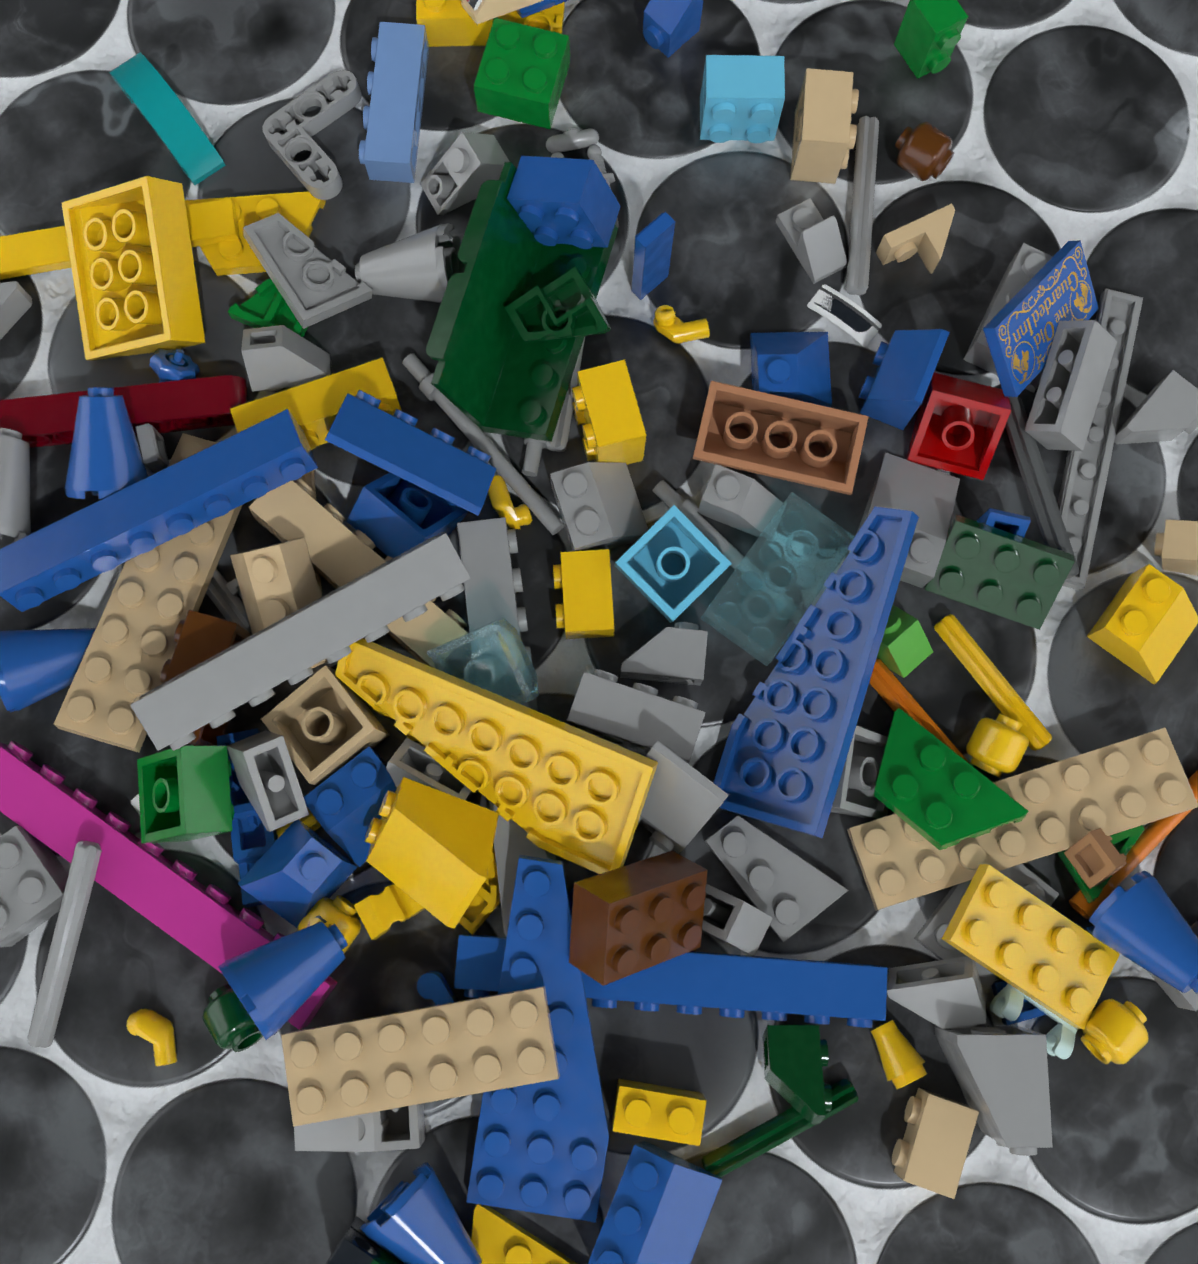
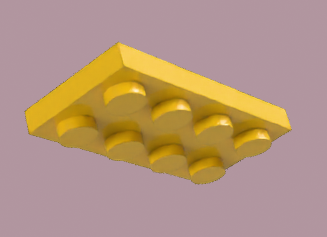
M988 864L979 865L942 937V940L1071 1026L1083 1030L1120 955Z

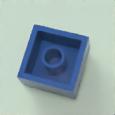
M521 156L507 197L534 238L546 246L569 244L581 249H590L592 247L608 248L620 210L619 202L594 160Z

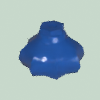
M158 348L150 358L149 365L158 375L159 382L196 379L200 372L199 366L192 361L190 356L184 355V351L181 349L165 350Z

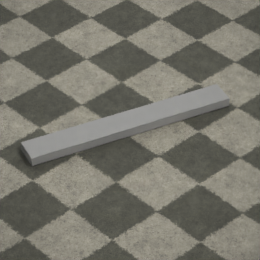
M1107 288L1100 295L1099 309L1097 310L1095 320L1117 341L1084 449L1083 451H1068L1057 502L1079 567V574L1066 579L1063 586L1076 590H1082L1086 585L1143 297Z

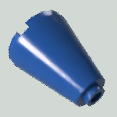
M88 387V395L79 396L65 494L69 498L85 499V492L91 491L92 495L98 496L99 499H104L147 478L148 474L123 395H114V387Z
M96 628L0 631V697L6 710L10 712L20 711L70 686Z
M1147 871L1136 873L1130 878L1137 884L1127 890L1118 886L1092 914L1089 921L1094 926L1087 927L1086 930L1100 942L1180 992L1186 993L1192 989L1198 994V937L1156 878Z
M321 921L227 959L218 968L265 1040H267L282 1028L346 958L342 949L347 947L348 943L335 924L327 928Z
M428 1162L423 1163L413 1171L416 1178L411 1184L401 1181L367 1217L370 1222L360 1227L366 1237L404 1264L482 1263L481 1257L440 1180Z

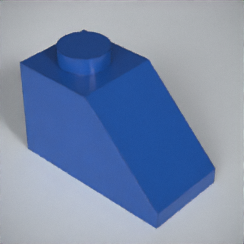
M650 0L644 10L642 34L647 43L652 48L659 49L669 58L700 30L703 0Z

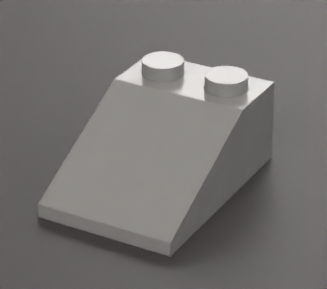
M885 452L858 531L875 506L913 511L919 518L900 581L923 588L935 576L947 540L960 479Z
M657 740L645 756L657 761L658 765L638 824L652 833L650 839L665 852L672 851L673 849L679 854L728 797V794Z

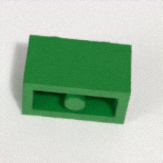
M957 0L909 1L894 46L917 79L930 72L936 74L950 63L953 50L961 39V32L968 19V15Z

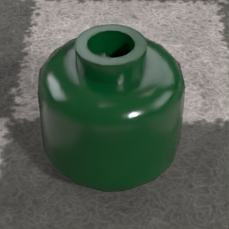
M229 984L218 988L210 995V1003L204 1009L202 1018L214 1041L221 1049H233L234 1052H241L256 1044L263 1037Z

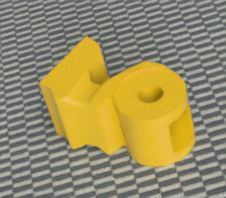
M393 884L385 887L378 895H370L354 904L371 940H376L391 930L390 927L394 922H404L425 910L424 907Z

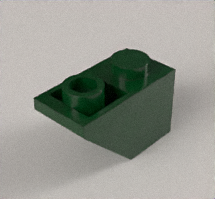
M767 1025L762 1036L765 1080L810 1124H820L826 1116V1111H831L832 1091L830 1084H826L823 1081L822 1066H828L829 1056L827 1040L820 1039L819 1025Z

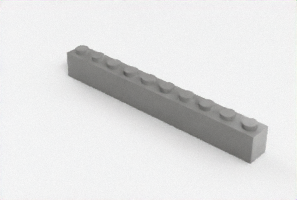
M505 517L457 523L461 561L471 578L464 582L475 685L538 711L535 686L527 687L525 671H533L530 646L522 647L520 633L528 631L525 607L517 608L516 592H523L520 568H512L511 554L518 553L516 530H508ZM489 801L490 810L496 812L498 807ZM499 815L494 837V849L505 936L508 932L519 856L526 855L556 860V855L537 847L526 838L528 833L512 819L507 822Z

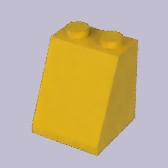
M403 777L395 793L387 791L378 814L382 816L381 819L374 817L369 825L364 840L371 844L366 861L443 924L455 929L487 878L499 813Z

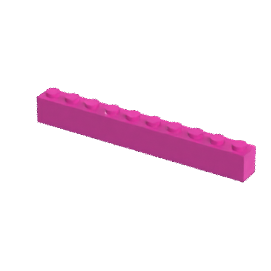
M11 741L9 745L0 743V812L70 863H72L75 847L79 841L98 843L102 852L94 880L220 973L222 972L218 966L224 963L225 960L285 936L278 932L274 937L262 928L265 922L258 915L246 908H243L240 912L228 903L231 897L219 887L213 884H209L208 887L202 885L194 879L198 873L186 863L178 859L172 863L162 856L161 853L164 851V848L160 844H141V839L128 831L131 827L128 821L111 811L108 815L104 814L95 807L98 803L95 797L80 788H76L73 791L62 782L66 777L47 764H44L42 768L30 760L33 753L26 747L15 741ZM328 977L288 1022L298 1030L308 1026L338 982Z

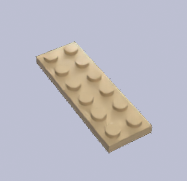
M545 986L287 1032L281 1035L293 1127L551 1081L560 1077Z

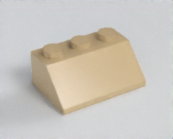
M305 537L230 555L252 634L321 598ZM324 659L318 662L317 664L311 666V669L328 661Z

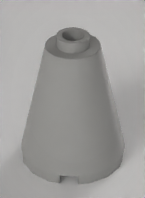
M440 224L365 253L360 257L359 263L355 265L356 281L358 283L363 281L373 290V295L441 303L451 276L456 273H464L466 265L458 258L461 246L460 237L451 236L450 231L455 228L453 224Z
M0 428V539L2 540L3 535L14 537V542L31 534L29 443L21 440L22 433Z

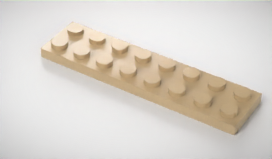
M183 433L168 467L217 443ZM242 505L230 510L223 516L216 517L184 535H179L155 547L153 550L125 562L55 719L54 725L58 729L138 753L140 752L147 732L130 704L135 698L163 684L160 681V675L165 662L168 659H172L177 643L174 641L176 628L182 619H186L188 610L198 612Z
M1162 728L993 782L1029 811L1026 817L1015 824L1010 822L996 827L990 833L979 837L963 839L959 844L943 850H938L896 814L849 828L847 831L875 910L877 911L970 881L980 864H988L1001 871L1067 850L1095 829L1101 828L1105 835L1110 836L1197 808L1198 803L1166 728Z

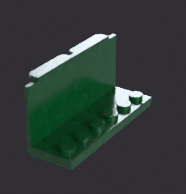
M505 162L499 180H487L479 189L458 252V258L466 265L464 273L454 274L448 281L426 347L427 355L433 360H438L431 384L483 432L552 442L585 336L526 343L523 341L504 307L537 285L544 288L573 267H577L580 270L595 299H597L618 228L614 225L608 248L592 247L590 249H581L569 244L546 246L539 243L507 199L517 169L512 162Z

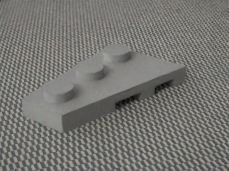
M279 213L243 227L244 238L303 329L372 299L373 290L363 281L358 283L345 272L346 268L336 259L331 261L314 247V241Z

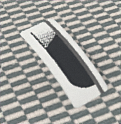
M822 285L807 305L808 308L840 327L863 347L870 343L882 327V324L866 310L827 285Z

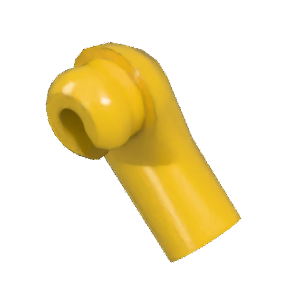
M669 305L659 306L654 312V327L659 333L674 343L680 344L710 336L706 318L684 323L676 317L673 307Z
M140 1009L132 1013L127 1020V1030L130 1034L138 1035L153 1044L155 1066L176 1063L177 1054L172 1022L151 1009Z

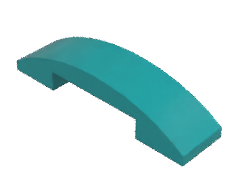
M141 52L109 72L130 102L134 103L168 148L174 160L194 186L226 166L192 115Z

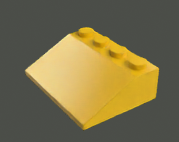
M144 176L62 202L86 360L153 353L158 348L176 350L206 343L182 183Z

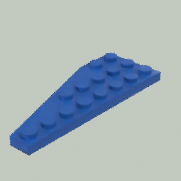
M876 506L873 508L847 549L850 553L836 574L831 572L824 583L826 587L824 593L815 606L810 604L776 656V659L779 661L765 683L760 681L752 693L755 696L744 715L738 714L731 725L714 779V784L728 794V797L719 807L720 809L823 839L919 517L913 511Z
M520 855L498 994L545 986L560 1077L556 1080L483 1093L466 1202L596 1222L609 1141V1126L602 1095L603 1091L597 1066L584 981L581 971L569 963L572 912L563 861Z

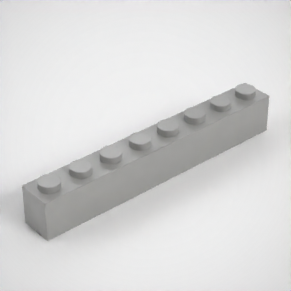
M440 532L135 698L130 706L156 749L159 751L170 745L174 751L194 740L196 735L193 731L209 723L213 729L234 718L236 715L233 709L249 702L251 707H254L266 701L275 694L272 688L288 680L290 685H294L314 673L311 666L326 659L329 664H332L352 652L349 645L365 638L366 642L369 643L382 637L390 631L387 624L400 617H403L404 621L407 622L420 616L428 610L425 604L440 596L442 601H446L465 590L462 583L471 578L447 534Z

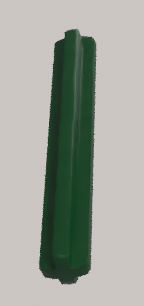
M842 1079L831 1085L832 1109L831 1111H826V1116L823 1120L858 1101L857 1091L848 1079ZM792 1107L703 1156L701 1159L702 1165L706 1171L723 1177L816 1124H810Z

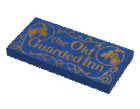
M1081 240L1068 241L983 328L1005 397H1018L1043 370L1059 321L1089 320L1099 309Z

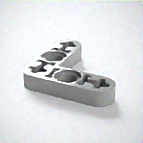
M346 70L331 73L270 115L263 124V133L271 149L312 196L320 200H328L337 196L343 187V181L334 162L311 137L350 111L360 102L361 90L357 79L353 73ZM312 106L321 107L317 115L312 117L304 116V112ZM296 119H298L300 123L299 125L296 124ZM282 130H283V132H285V134H283V135H281V134L279 133V132L282 131ZM308 150L312 152L305 161L297 162L293 160L300 151ZM318 169L320 174L327 179L326 182L323 183L322 180H317L314 173Z

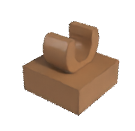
M1101 828L1089 832L1064 852L1089 889L1101 884L1127 864L1125 862L1127 857L1124 853L1119 854L1111 843L1112 837L1105 835Z

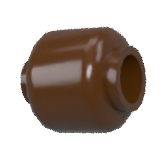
M921 122L915 129L908 126L895 144V147L900 150L897 155L898 166L920 181H926L931 177L937 179L955 153L950 150L952 147L951 137L929 122Z

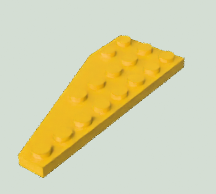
M364 638L349 645L352 652L338 660L335 676L370 706L375 707L377 705L396 721L394 726L403 734L408 735L410 733L426 746L424 751L473 793L478 790L497 806L496 812L507 822L512 819L528 833L526 838L533 844L597 874L624 866L658 765L657 761L374 642L367 643Z

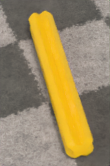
M949 614L936 623L934 626L935 631L1001 713L1022 724L1019 732L1028 738V746L1031 750L1037 751L1045 747L1052 740V735L954 615Z

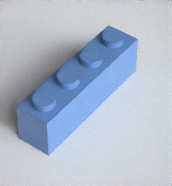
M380 22L378 38H372L371 57L372 61L375 62L374 71H369L367 76L368 95H371L370 106L365 105L363 110V126L367 130L366 140H361L359 144L360 164H365L369 180L415 182L429 55L425 25Z

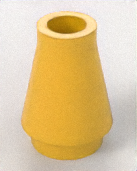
M893 1020L870 1031L875 1039L887 1081L892 1080L896 1089H900L927 1074L922 1065L925 1063V1060L901 1033Z

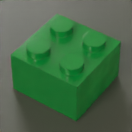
M494 18L474 83L477 111L551 129L570 65L569 35Z
M182 746L174 751L168 749L137 759L141 844L190 841L232 831L234 807L230 800L229 778L231 775V764L228 760L227 746Z

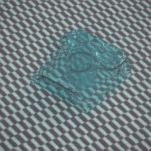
M505 618L493 621L486 626L427 651L436 669L516 703L524 704L539 696L536 671L517 630Z

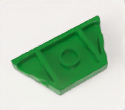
M898 708L894 712L873 795L938 850L957 845L961 840L969 837L976 838L990 833L992 829L1007 823L1014 822L1015 824L1026 817L1029 812L1027 809L903 710Z

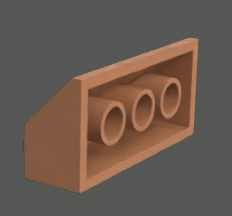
M711 381L693 459L851 495L869 416Z

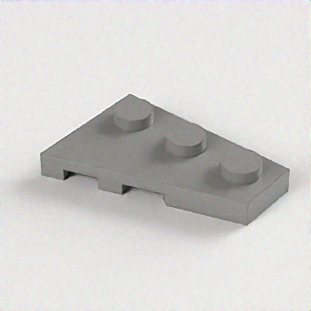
M736 816L704 841L753 906L773 918L769 926L781 942H785L849 891L740 816Z

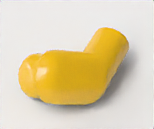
M499 475L494 476L488 491L493 509L501 518H506L507 525L512 529H520V526L529 525L532 522V517L528 506L521 504L514 508L505 480Z

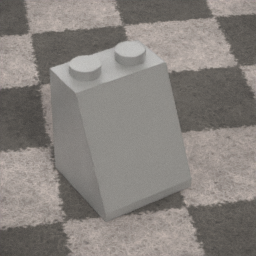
M934 1026L935 1036L968 1105L979 1111L977 1123L981 1132L994 1139L996 1145L1009 1148V1152L1015 1155H1037V1148H1053L1046 1035L1020 1026H974L969 1029H941L938 1026Z

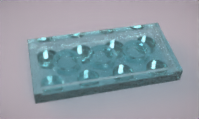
M791 492L700 619L765 666H768L797 626L810 604L813 603L831 572H834L849 551L847 548L855 536Z

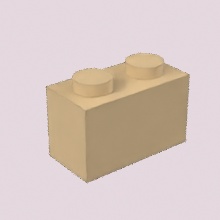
M918 1088L916 1097L911 1096L906 1105L904 1120L908 1124L903 1140H897L893 1150L892 1165H895L894 1173L905 1182L955 1199L979 1111L966 1104Z

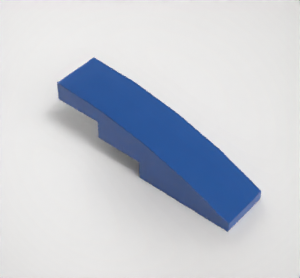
M256 728L216 736L217 746L233 744L258 734L260 731ZM227 748L228 760L231 764V775L229 778L230 800L234 807L231 840L233 858L238 863L241 881L276 842L278 835L276 829L271 832L267 831L240 786ZM241 888L242 903L245 907L264 905Z

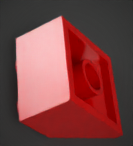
M934 372L922 404L918 408L907 460L984 480L1011 413L1009 397L1004 396L1002 389Z

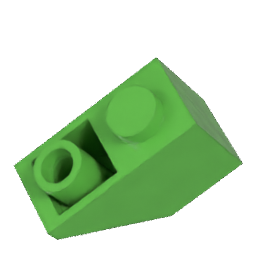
M892 605L877 658L881 659L890 670L905 678L931 655L933 650L918 619Z

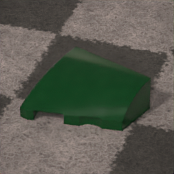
M573 267L544 288L538 285L504 307L523 341L526 343L604 334L611 330L597 300L577 267Z

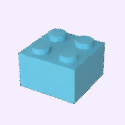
M706 55L700 94V140H711L715 143H724L729 140H744L751 143L774 141L785 101L784 56Z
M673 505L615 562L614 566L671 623L732 563Z

